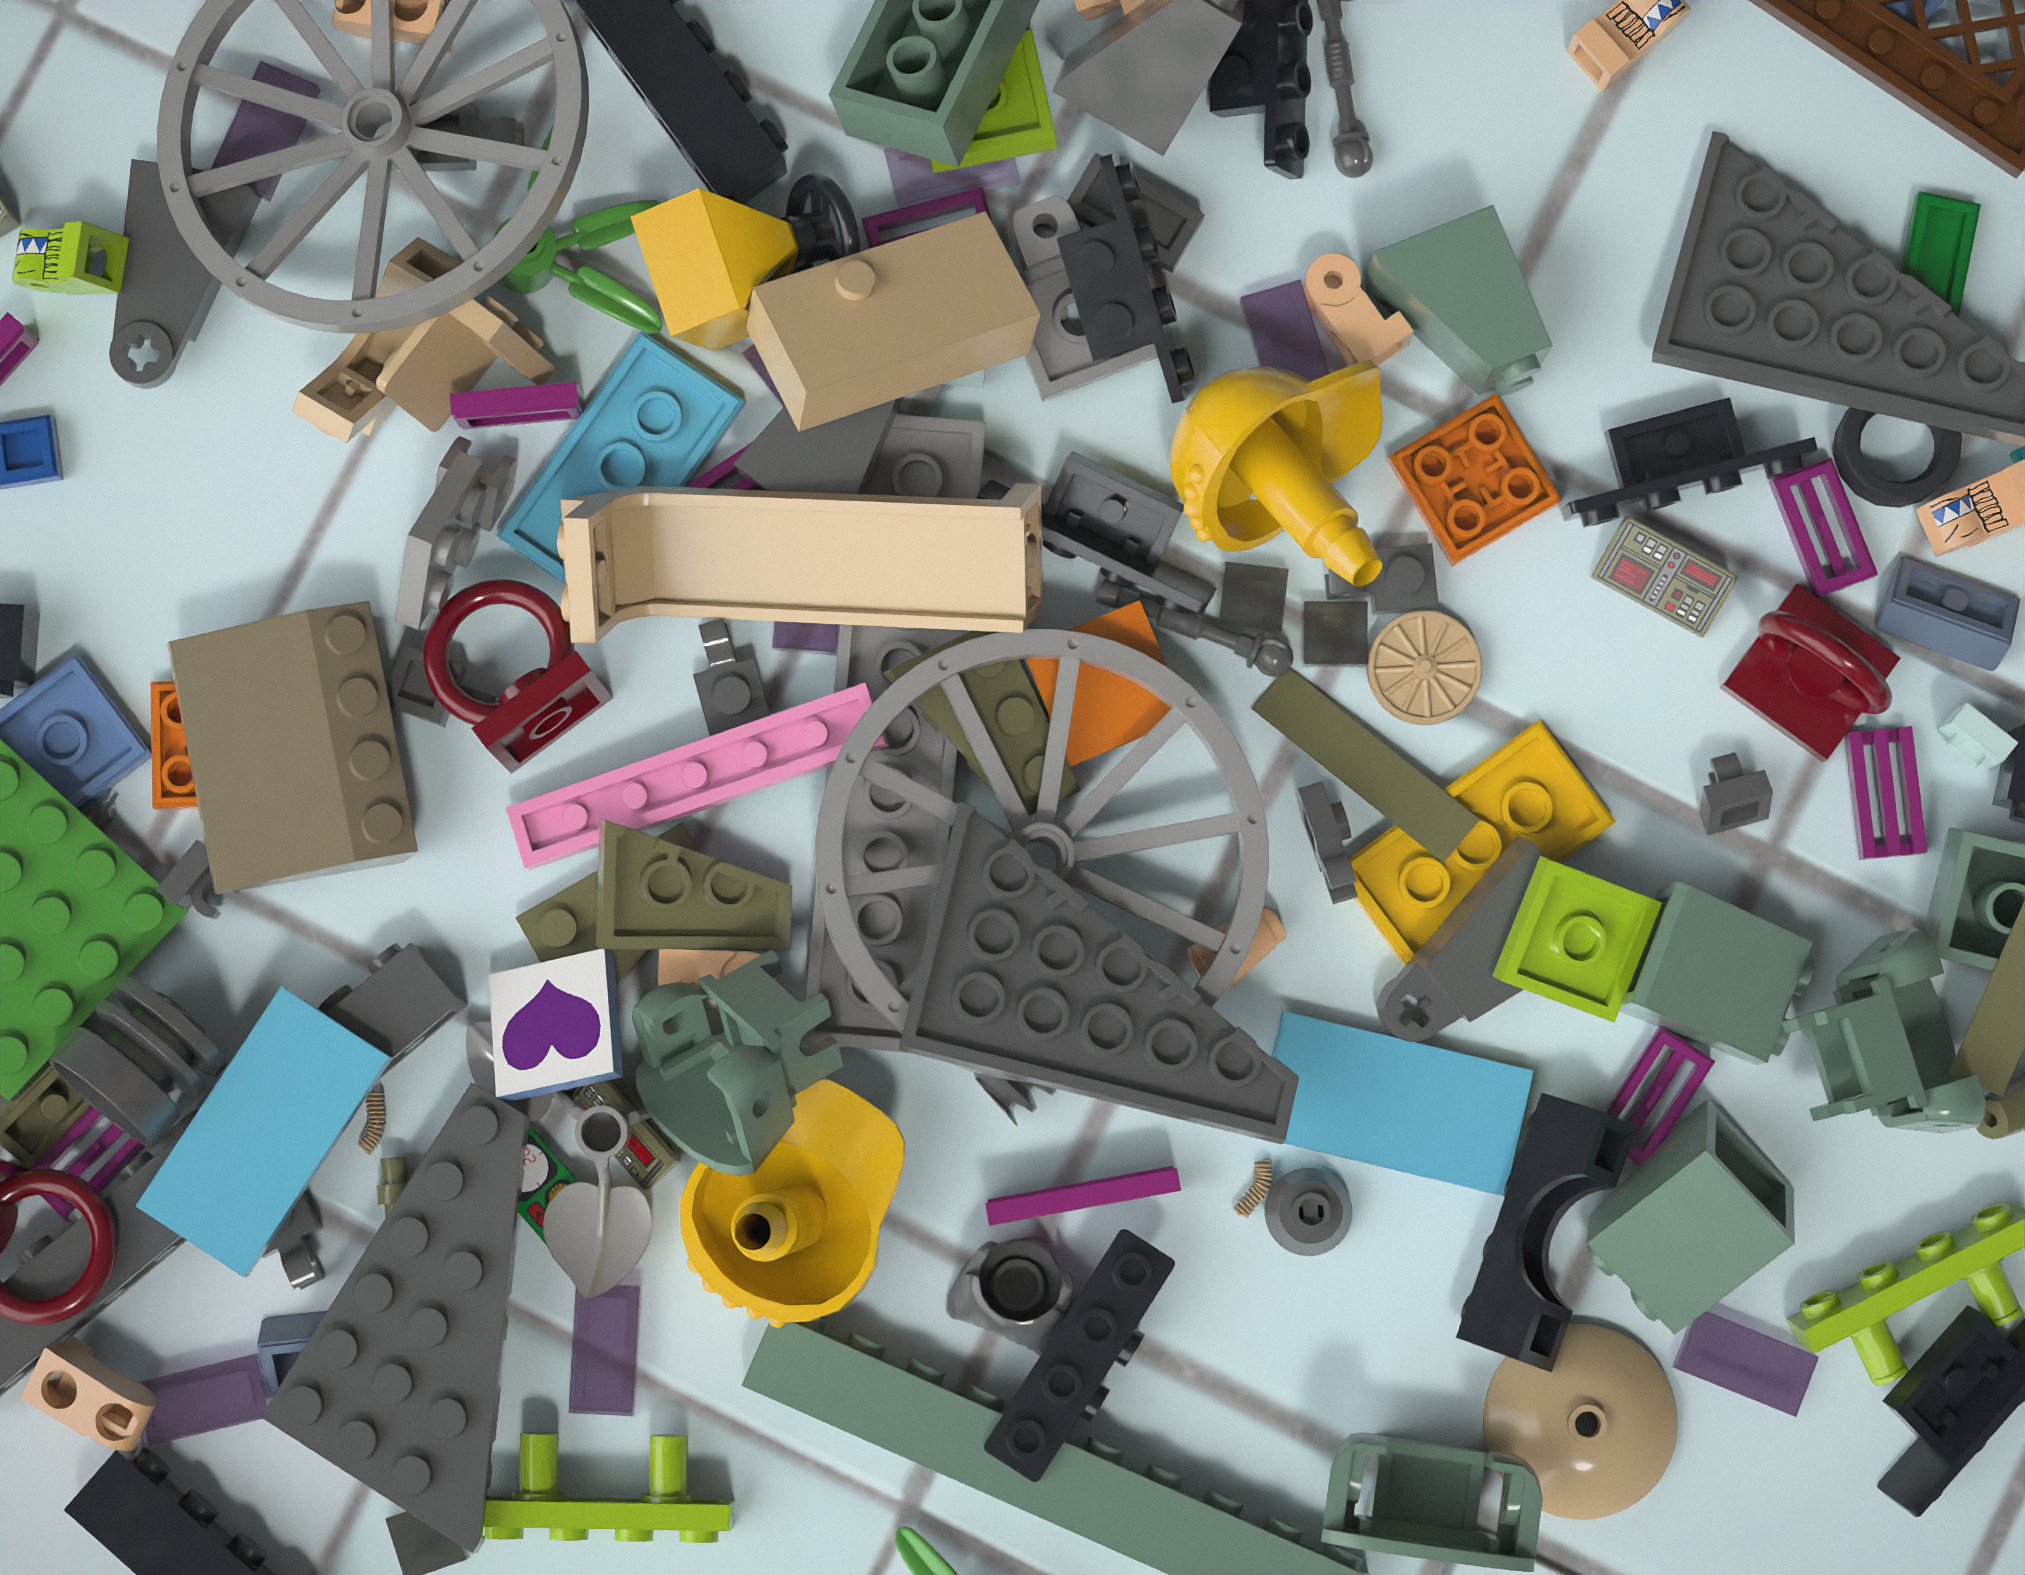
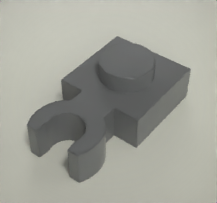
M1322 781L1298 788L1301 819L1319 870L1323 873L1333 905L1357 898V891L1354 886L1356 882L1355 874L1342 844V840L1352 837L1342 802L1338 801L1330 804Z

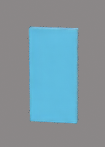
M640 331L496 535L497 538L565 584L564 560L560 558L557 549V535L561 524L560 500L637 486H687L693 481L746 405L745 401L658 341Z
M281 986L136 1204V1207L242 1277H249L393 1057L286 987Z
M1282 1011L1272 1056L1276 1057L1299 1076L1287 1136L1283 1144L1504 1196L1505 1184L1511 1174L1533 1070Z

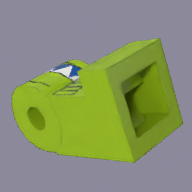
M84 221L64 222V228L22 229L18 237L12 282L33 290L66 293L68 295L121 293L129 238ZM104 249L107 255L104 273L101 277L90 274L92 259L100 250Z

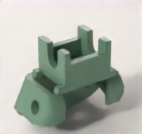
M1913 927L1879 937L1837 975V990L1833 992L1837 1005L1782 1021L1785 1034L1803 1029L1806 1030L1827 1096L1828 1103L1809 1109L1813 1121L1870 1109L1872 1116H1878L1881 1123L1888 1128L1948 1133L1979 1127L1985 1117L1986 1100L1977 1074L1961 1079L1948 1074L1956 1053L1943 1009L1930 979L1944 974V970L1936 945L1926 933Z
M772 949L718 980L711 974L698 978L700 987L695 982H674L661 985L646 994L633 1007L632 1020L644 1058L636 1069V1087L646 1112L666 1135L695 1160L718 1172L736 1176L755 1173L793 1125L795 1118L792 1108L797 1105L795 1095L844 1067L839 1044L832 1036L809 1048H800L799 1044L804 1034L832 1016L828 999L820 992L800 1003L773 979L782 973L779 956ZM708 996L718 1004L725 1031L716 1036L711 1034L703 1004V999Z
M1362 1432L1350 1434L1340 1443L1330 1469L1321 1542L1456 1564L1534 1572L1543 1502L1540 1481L1531 1465L1524 1458L1515 1454L1494 1451L1489 1453L1474 1447H1460L1390 1437L1383 1434ZM1366 1452L1373 1453L1375 1472L1372 1490L1368 1492L1366 1512L1365 1515H1355V1503H1358L1361 1493ZM1484 1466L1494 1471L1504 1472L1496 1535L1476 1531Z

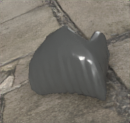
M1039 1237L1017 1238L1002 1243L987 1241L978 1248L958 1273L947 1294L946 1311L952 1319L971 1323L986 1331H992L997 1335L1025 1346L1040 1356L1071 1308L1072 1279L1069 1273L1062 1271L1055 1256Z

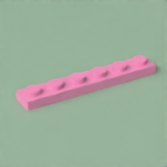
M865 682L506 807L524 868L532 870L599 847L600 818L642 832L833 766L852 729L875 701L870 686ZM885 732L875 743L871 752L889 746Z

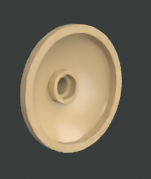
M1582 1323L1568 1324L1552 1373L1507 1356L1503 1359L1496 1369L1486 1392L1483 1407V1432L1489 1453L1494 1451L1518 1455L1524 1458L1534 1469L1540 1481L1543 1497L1541 1511L1567 1519H1597L1628 1509L1644 1498L1657 1485L1664 1475L1675 1450L1678 1433V1412L1675 1397L1665 1373L1652 1355L1641 1345L1624 1334L1606 1327ZM1585 1411H1591L1596 1416L1598 1422L1595 1432L1589 1436H1581L1575 1428L1577 1416ZM1497 1471L1503 1479L1504 1472Z

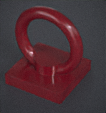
M491 579L472 584L457 592L446 601L444 607L434 616L427 631L423 650V664L431 691L449 713L468 724L474 725L471 729L484 747L511 774L613 699L583 658L575 651V643H571L570 623L563 619L561 607L548 594L533 585L511 579ZM509 604L531 613L544 628L550 650L547 668L534 669L513 682L503 692L498 704L482 702L464 692L455 681L449 666L450 643L456 629L470 614L490 605Z
M1797 583L1791 588L1775 611L1768 612L1761 617L1758 623L1759 634L1719 687L1818 760L1825 762L1861 713L1880 714L1891 706L1892 691L1886 682V678L1901 658Z
M0 1158V1254L9 1243L17 1223L18 1208L15 1203L34 1195H53L72 1203L84 1216L91 1235V1252L87 1266L76 1283L65 1292L47 1299H30L13 1293L0 1281V1316L19 1324L36 1326L54 1324L69 1319L95 1301L112 1275L117 1258L118 1235L111 1210L93 1186L72 1173L56 1169L29 1170Z

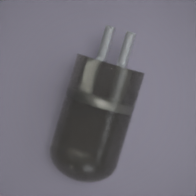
M107 796L103 802L95 801L85 814V817L103 833L116 817L113 807L117 802L113 801L110 806L107 805L111 798L110 796Z

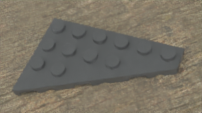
M1712 131L1653 348L1652 362L2025 447V362L2012 359L2006 353L2004 346L1988 334L1983 337L1950 312L1952 306L1911 275H1904L1894 268L1892 261L1876 248L1870 251L1839 227L1840 221L1801 191L1788 188L1783 183L1781 176L1766 164L1760 167L1730 144L1728 135Z
M959 802L898 1050L1282 1145L1287 1136L1299 1076L1276 1057L1266 1054L1257 1046L1256 1041L1239 1026L1235 1028L1201 1000L1203 996L1162 962L1153 960L1143 951L1142 946L1126 932L1122 934L1088 906L1090 902L1054 872L1040 866L1014 839L1010 841L975 812L976 808L973 805Z
M472 1082L269 1402L261 1418L469 1552L478 1553L485 1542L483 1527L487 1490L491 1486L493 1467L491 1453L492 1444L496 1440L501 1386H499L503 1341L507 1337L508 1296L512 1291L517 1240L514 1239L519 1195H522L524 1173L522 1165L524 1151L527 1149L530 1118Z

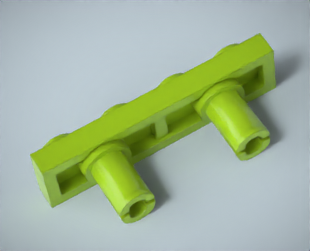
M2006 1202L1985 1207L1972 1216L1974 1224L1952 1235L1949 1231H1943L1924 1238L1915 1245V1254L1895 1264L1891 1260H1886L1867 1267L1857 1275L1859 1282L1838 1293L1830 1289L1808 1297L1800 1304L1801 1311L1786 1319L1796 1341L1815 1354L1850 1337L1872 1383L1876 1386H1881L1899 1379L1909 1370L1887 1326L1886 1320L1888 1317L1965 1278L1980 1312L1994 1327L2015 1320L2023 1314V1309L2000 1262L2004 1257L2025 1247V1209L2014 1203L2008 1205Z
M523 1432L520 1433L518 1491L512 1492V1496H487L484 1518V1536L486 1539H523L524 1528H549L550 1540L582 1541L588 1540L589 1529H615V1541L649 1542L653 1541L654 1530L680 1531L679 1542L716 1543L718 1542L719 1531H730L734 1527L735 1500L693 1499L692 1494H687L688 1435L672 1434L650 1435L648 1493L642 1494L641 1499L564 1497L563 1492L557 1491L559 1433Z

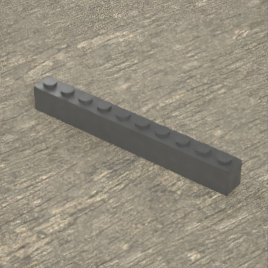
M398 943L388 947L368 965L367 968L372 973L369 978L354 990L349 985L339 988L318 1007L319 1010L393 1057L379 1080L468 1006L467 1002L422 948L413 943H409L403 949ZM199 1109L188 1114L168 1132L173 1141L156 1156L153 1157L147 1151L124 1167L118 1174L123 1183L104 1198L116 1224L118 1250L112 1275L95 1301L75 1316L49 1325L19 1324L0 1316V1397L35 1369L45 1347L72 1338L187 1241L137 1208L136 1204ZM77 1208L68 1216L73 1225L53 1241L49 1235H46L33 1243L18 1257L17 1260L23 1267L3 1283L5 1287L25 1298L47 1299L65 1292L76 1283L87 1266L91 1252L90 1230L84 1216Z

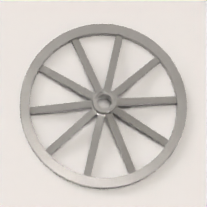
M206 0L190 23L176 50L162 92L157 123V158L160 179L168 208L179 232L191 251L212 275L235 295L256 309L286 323L311 330L333 333H373L422 323L450 312L477 297L498 282L525 257L557 215L571 188L581 160L589 115V82L584 52L576 27L562 0H530L546 30V38L416 103L478 0H451L396 92L393 0H371L373 88L368 89L362 86L299 0H275L349 101L344 108L208 66L230 28L255 0ZM554 60L557 101L555 121L548 150L421 128L443 115ZM200 86L343 130L342 133L193 175L191 164V129ZM391 122L390 127L384 134L374 138L377 129L381 125ZM421 150L538 171L539 174L528 195L512 218L483 248L479 249L416 160V157ZM348 155L245 268L222 246L210 227L200 205L198 197ZM369 167L352 299L328 300L313 298L286 291L266 282L265 280ZM400 170L464 262L431 282L408 291L375 298L391 171Z
M1026 629L1024 633L998 632L974 638L945 649L916 665L889 686L871 704L842 746L827 780L819 809L815 837V873L823 917L837 955L854 984L871 1006L891 1026L902 1033L917 970L897 990L889 983L874 963L862 942L852 918L847 898L937 885L940 881L944 863L843 877L842 836L851 791L859 775L951 825L954 824L958 804L868 757L873 746L890 724L912 703L938 685H941L1013 833L988 820L986 821L1010 841L1014 839L1023 848L1034 842L1048 845L1056 856V867L1053 872L1067 884L1215 952L1216 954L1209 967L1193 989L1203 996L1201 1000L1210 1007L1218 1001L1233 981L1245 960L1259 927L1266 899L1269 875V838L1265 810L1258 785L1244 752L1229 727L1215 709L1189 683L1168 667L1144 653L1113 640L1087 633L1060 629ZM1059 659L1035 821L1032 822L959 675L975 668L1002 661ZM1079 663L1105 669L1134 682L1159 698L1171 710L1059 825H1056L1055 818ZM1186 722L1204 744L1218 767L1228 790L1234 813L1073 842V837ZM1238 833L1240 873L1237 897L1225 934L1076 865L1077 862ZM954 1064V1065L959 1066V1067H961V1068H964V1069H966V1070H968V1071L976 1072V1073L983 1074V1075H987V1076H990V1077H994V1078H998V1079H1005V1080H1013V1081L1026 1082V1081H1022V1080H1018V1079H1014V1078H1010V1077H1006V1076H1002V1075H998V1074H994V1073H990V1072H986V1071H982V1070L973 1069V1068H969V1067H965V1066H961V1065Z

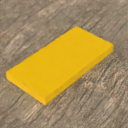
M1540 719L1444 789L1447 794L1480 819L1444 863L1396 825L1349 858L1356 878L1354 886L1358 897L1354 898L1404 967L1518 835L1532 841L1549 859L1561 863L1616 822Z

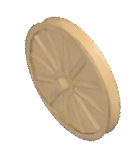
M1413 611L1393 619L1377 635L1368 655L1367 676L1376 700L1392 716L1411 724L1433 725L1455 717L1474 698L1482 677V658L1474 637L1459 621L1436 611Z

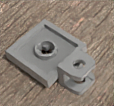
M1058 195L1017 209L1013 216L1012 226L1013 245L1023 269L1019 274L1041 313L1030 353L1025 355V359L1042 402L1158 358L1153 343L1093 361L1086 336H1078L1074 329L1066 331L1063 328L1061 321L1068 317L1067 306L1076 302L1056 238L1081 231L1070 205ZM1046 225L1051 227L1055 234L1050 238H1041L1033 230L1038 226Z
M461 436L455 439L440 462L435 491L407 535L395 621L418 630L432 607L438 610L444 607L453 587L455 577L453 572L457 565L466 568L471 562L480 537V533L472 530V526L474 525L491 532L514 488L518 459L505 455L492 474L482 470L483 460L467 454L472 441Z

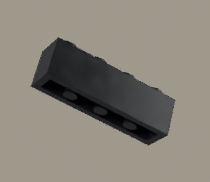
M576 0L586 25L709 192L743 205L787 174L782 153L789 148L784 138L769 118H765L758 123L745 105L752 100L748 89L732 68H729L724 73L720 71L709 56L716 48L703 27L695 18L685 23L673 7L679 0Z
M143 1446L138 1451L135 1449L131 1451L115 1450L64 1509L69 1516L136 1575H275L263 1564L268 1556L257 1543L241 1532H238L234 1537L231 1536L215 1521L219 1515L218 1510L198 1492L189 1489L184 1494L166 1478L171 1472L168 1465L155 1453Z

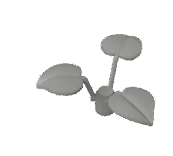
M491 1020L473 1022L468 1026L466 1032V1052L469 1068L475 1084L496 1096ZM564 1090L505 1102L528 1116L530 1123H533L544 1117L551 1106L552 1099L555 1098L577 1120L575 1139L579 1148L585 1154L596 1158L595 1167L598 1171V1187L588 1182H575L561 1189L549 1202L545 1211L543 1232L546 1245L553 1259L571 1279L579 1293L588 1299L603 1294L620 1283L634 1269L650 1242L653 1217L648 1200L635 1187L619 1186L610 1189L609 1157L618 1155L627 1147L631 1139L632 1125L651 1118V1116L646 1112L645 1107L626 1115L620 1109L608 1105L595 1106L584 1110Z

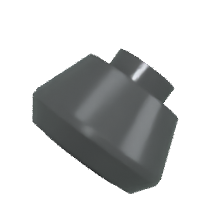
M1316 1168L1296 1169L1283 1175L1270 1189L1265 1202V1222L1273 1239L1285 1250L1301 1256L1321 1255L1339 1245L1348 1233L1352 1221V1203L1343 1184L1330 1173ZM1318 1205H1321L1323 1208V1216L1321 1218L1318 1216ZM1300 1206L1303 1208V1219L1299 1217Z

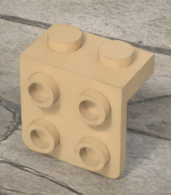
M487 296L482 304L471 299L450 312L420 323L402 347L389 356L383 371L377 378L376 387L431 432H436L441 429L451 416L449 393L470 392L497 357L501 358L536 385H544L556 368L538 353L544 341L518 322L519 319L492 297Z

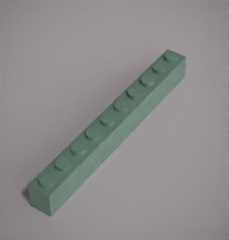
M821 1317L813 1321L788 1322L780 1328H775L768 1323L741 1385L1168 1575H1370L1368 1572L1360 1569L1364 1558L1352 1551L1327 1543L1324 1552L1316 1550L1300 1542L1304 1533L1303 1530L1269 1515L1264 1526L1240 1516L1244 1506L1242 1503L1208 1489L1204 1500L1180 1490L1184 1481L1183 1477L1151 1463H1148L1144 1473L1120 1463L1125 1453L1124 1451L1092 1437H1088L1085 1447L1065 1439L1038 1482H1032L984 1450L986 1440L1004 1414V1411H1001L1005 1402L1004 1398L972 1384L969 1385L966 1394L958 1392L942 1384L946 1375L945 1372L913 1358H910L906 1368L882 1358L887 1348L886 1346L857 1333L851 1332L847 1342L823 1332L827 1320Z

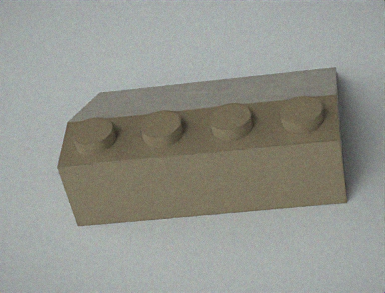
M369 601L299 611L177 639L167 643L214 894L405 862L418 852Z

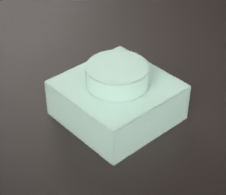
M1968 702L1954 709L1937 729L1950 739L1946 744L1947 748L1958 759L1974 768L1981 764L1986 769L2002 763L2018 744L2015 739Z

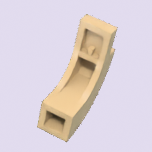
M417 237L388 261L375 298L408 291L431 282L455 269L462 262ZM420 323L395 330L356 333L339 357L298 392L292 412L314 424L319 431L334 436L346 444L360 431L370 436L397 407L395 402L377 389V378L383 371L389 356L402 347Z

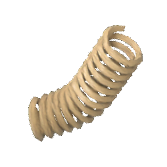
M371 1090L370 1096L366 1098L368 1101L365 1102L366 1104H371L365 1107L369 1109L366 1111V1113H369L366 1117L371 1119L367 1120L368 1126L366 1132H364L365 1135L361 1137V1141H358V1145L368 1155H371L369 1150L374 1151V1148H377L376 1144H380L378 1140H382V1137L377 1134L383 1135L384 1132L378 1129L386 1128L384 1125H379L386 1122L384 1120L386 1116L382 1115L385 1113L383 1111L385 1107L381 1106L384 1104L382 1102L384 1098L380 1097L383 1093L374 1092V1090Z
M1263 1159V1161L1254 1163L1257 1166L1254 1168L1256 1170L1254 1172L1255 1180L1250 1189L1247 1190L1249 1194L1244 1193V1196L1241 1197L1243 1201L1238 1200L1239 1204L1233 1207V1210L1239 1216L1242 1215L1245 1218H1249L1252 1211H1255L1254 1207H1258L1257 1204H1260V1200L1266 1197L1264 1191H1269V1188L1266 1186H1271V1183L1267 1181L1273 1179L1269 1177L1273 1175L1271 1172L1273 1169L1268 1168L1272 1167L1271 1159Z

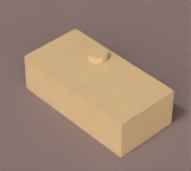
M985 211L754 286L746 329L795 426L801 432L1028 355L1041 313Z

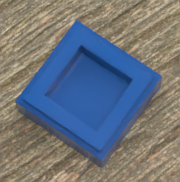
M44 415L0 422L1 490L64 480L56 420L54 417Z

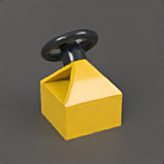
M809 173L799 178L790 191L785 217L780 219L701 188L631 216L670 336L712 351L750 337L746 326L754 286L793 274L794 267L797 272L815 267L814 261L828 259L831 262L860 252L858 226L849 200L841 187L833 179L821 173ZM809 196H811L812 212L804 213L806 202ZM829 205L838 224L841 243L837 240L834 226L830 221Z

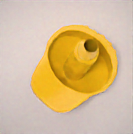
M1369 359L1313 381H1309L1305 377L1291 371L1271 366L1235 369L1216 377L1201 388L1188 407H1185L1172 437L1170 450L1171 477L1177 492L1184 502V512L1190 517V525L1195 529L1197 539L1202 542L1212 540L1219 549L1229 552L1244 551L1272 540L1283 530H1286L1309 557H1322L1323 563L1327 568L1354 586L1362 587L1372 582L1380 573L1382 562L1366 531L1357 527L1358 513L1332 484L1347 475L1367 458L1380 439L1383 422L1380 386L1381 369L1375 362ZM1252 493L1257 498L1256 500L1249 499Z
M822 1079L795 1095L797 1105L792 1108L795 1118L793 1125L755 1173L736 1176L718 1172L699 1162L690 1174L680 1199V1233L689 1256L687 1260L688 1269L693 1273H698L703 1278L702 1286L706 1292H716L722 1296V1303L726 1308L734 1309L745 1306L750 1318L759 1319L762 1316L767 1317L769 1324L775 1328H780L788 1322L817 1320L820 1317L843 1310L866 1288L878 1265L881 1225L897 1191L905 1164L906 1141L898 1124L876 1105L852 1089L832 1079Z

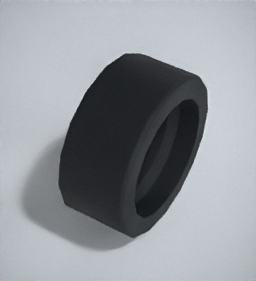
M1850 407L1845 412L1835 431L1833 456L1841 479L1855 495L1876 506L1901 508L1923 501L1950 479L1961 456V432L1927 425L1934 439L1933 458L1927 469L1917 478L1903 482L1889 481L1876 475L1868 467L1860 449L1861 433L1868 420L1877 413Z

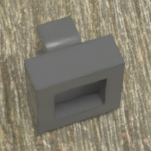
M1735 752L1711 758L1710 764L1713 772L1708 773L1710 785L1703 786L1699 811L1707 836L1769 819L1773 790L1765 770L1743 775L1741 764Z
M196 839L156 890L175 906L185 907L189 910L193 905L197 912L211 919H217L221 915L218 909L211 906L207 900V892L213 883L205 843Z

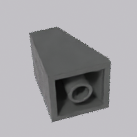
M1146 0L1070 53L1060 68L1052 92L1164 156L1243 23L1246 0Z

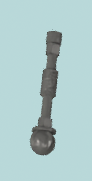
M1316 0L1319 5L1321 21L1325 22L1328 44L1324 46L1328 78L1330 87L1335 89L1340 117V121L1337 123L1339 135L1332 140L1333 147L1336 148L1334 162L1342 175L1349 178H1358L1365 175L1371 169L1374 158L1372 149L1368 144L1370 136L1368 133L1361 131L1360 122L1355 118L1351 86L1355 81L1352 72L1349 43L1343 41L1340 22L1343 17L1341 2L1338 0Z
M1104 578L1096 602L1113 609L1114 607L1119 609L1140 600L1146 616L1155 619L1157 626L1169 629L1193 640L1201 637L1234 650L1233 654L1247 659L1246 665L1248 668H1252L1253 664H1255L1258 670L1266 676H1281L1292 666L1294 658L1292 648L1281 638L1271 637L1264 639L1265 633L1259 632L1256 638L1244 633L1237 635L1206 623L1205 617L1199 614H1194L1193 612L1190 614L1178 613L1164 605L1139 597L1140 593L1125 588L1123 585L1112 582L1109 579Z

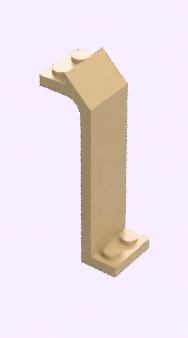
M1015 483L1001 500L637 486L560 500L561 524L557 535V549L560 558L564 560L565 586L561 596V612L563 619L570 623L571 643L596 644L617 624L629 619L647 616L1024 633L1043 608L1041 484Z

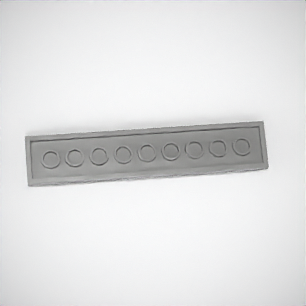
M897 414L863 494L976 499L981 490L986 422ZM840 624L834 693L866 682L871 688L874 700H876L892 685L882 674L883 672L963 635L968 630ZM912 703L886 729L885 734L889 746L870 752L868 757L953 801L958 749L942 732L937 733L921 716L923 712ZM833 766L827 767L825 788ZM858 775L852 788L845 814L842 836L843 877L944 863L950 840L951 824ZM816 881L805 1001L821 992L828 999L832 1016L806 1032L802 1037V1044L815 1045L832 1036L838 1042L839 1047L909 1053L898 1050L902 1033L891 1026L871 1006L854 984L838 957L826 928ZM939 884L847 898L852 918L862 942L876 966L896 990L918 969Z

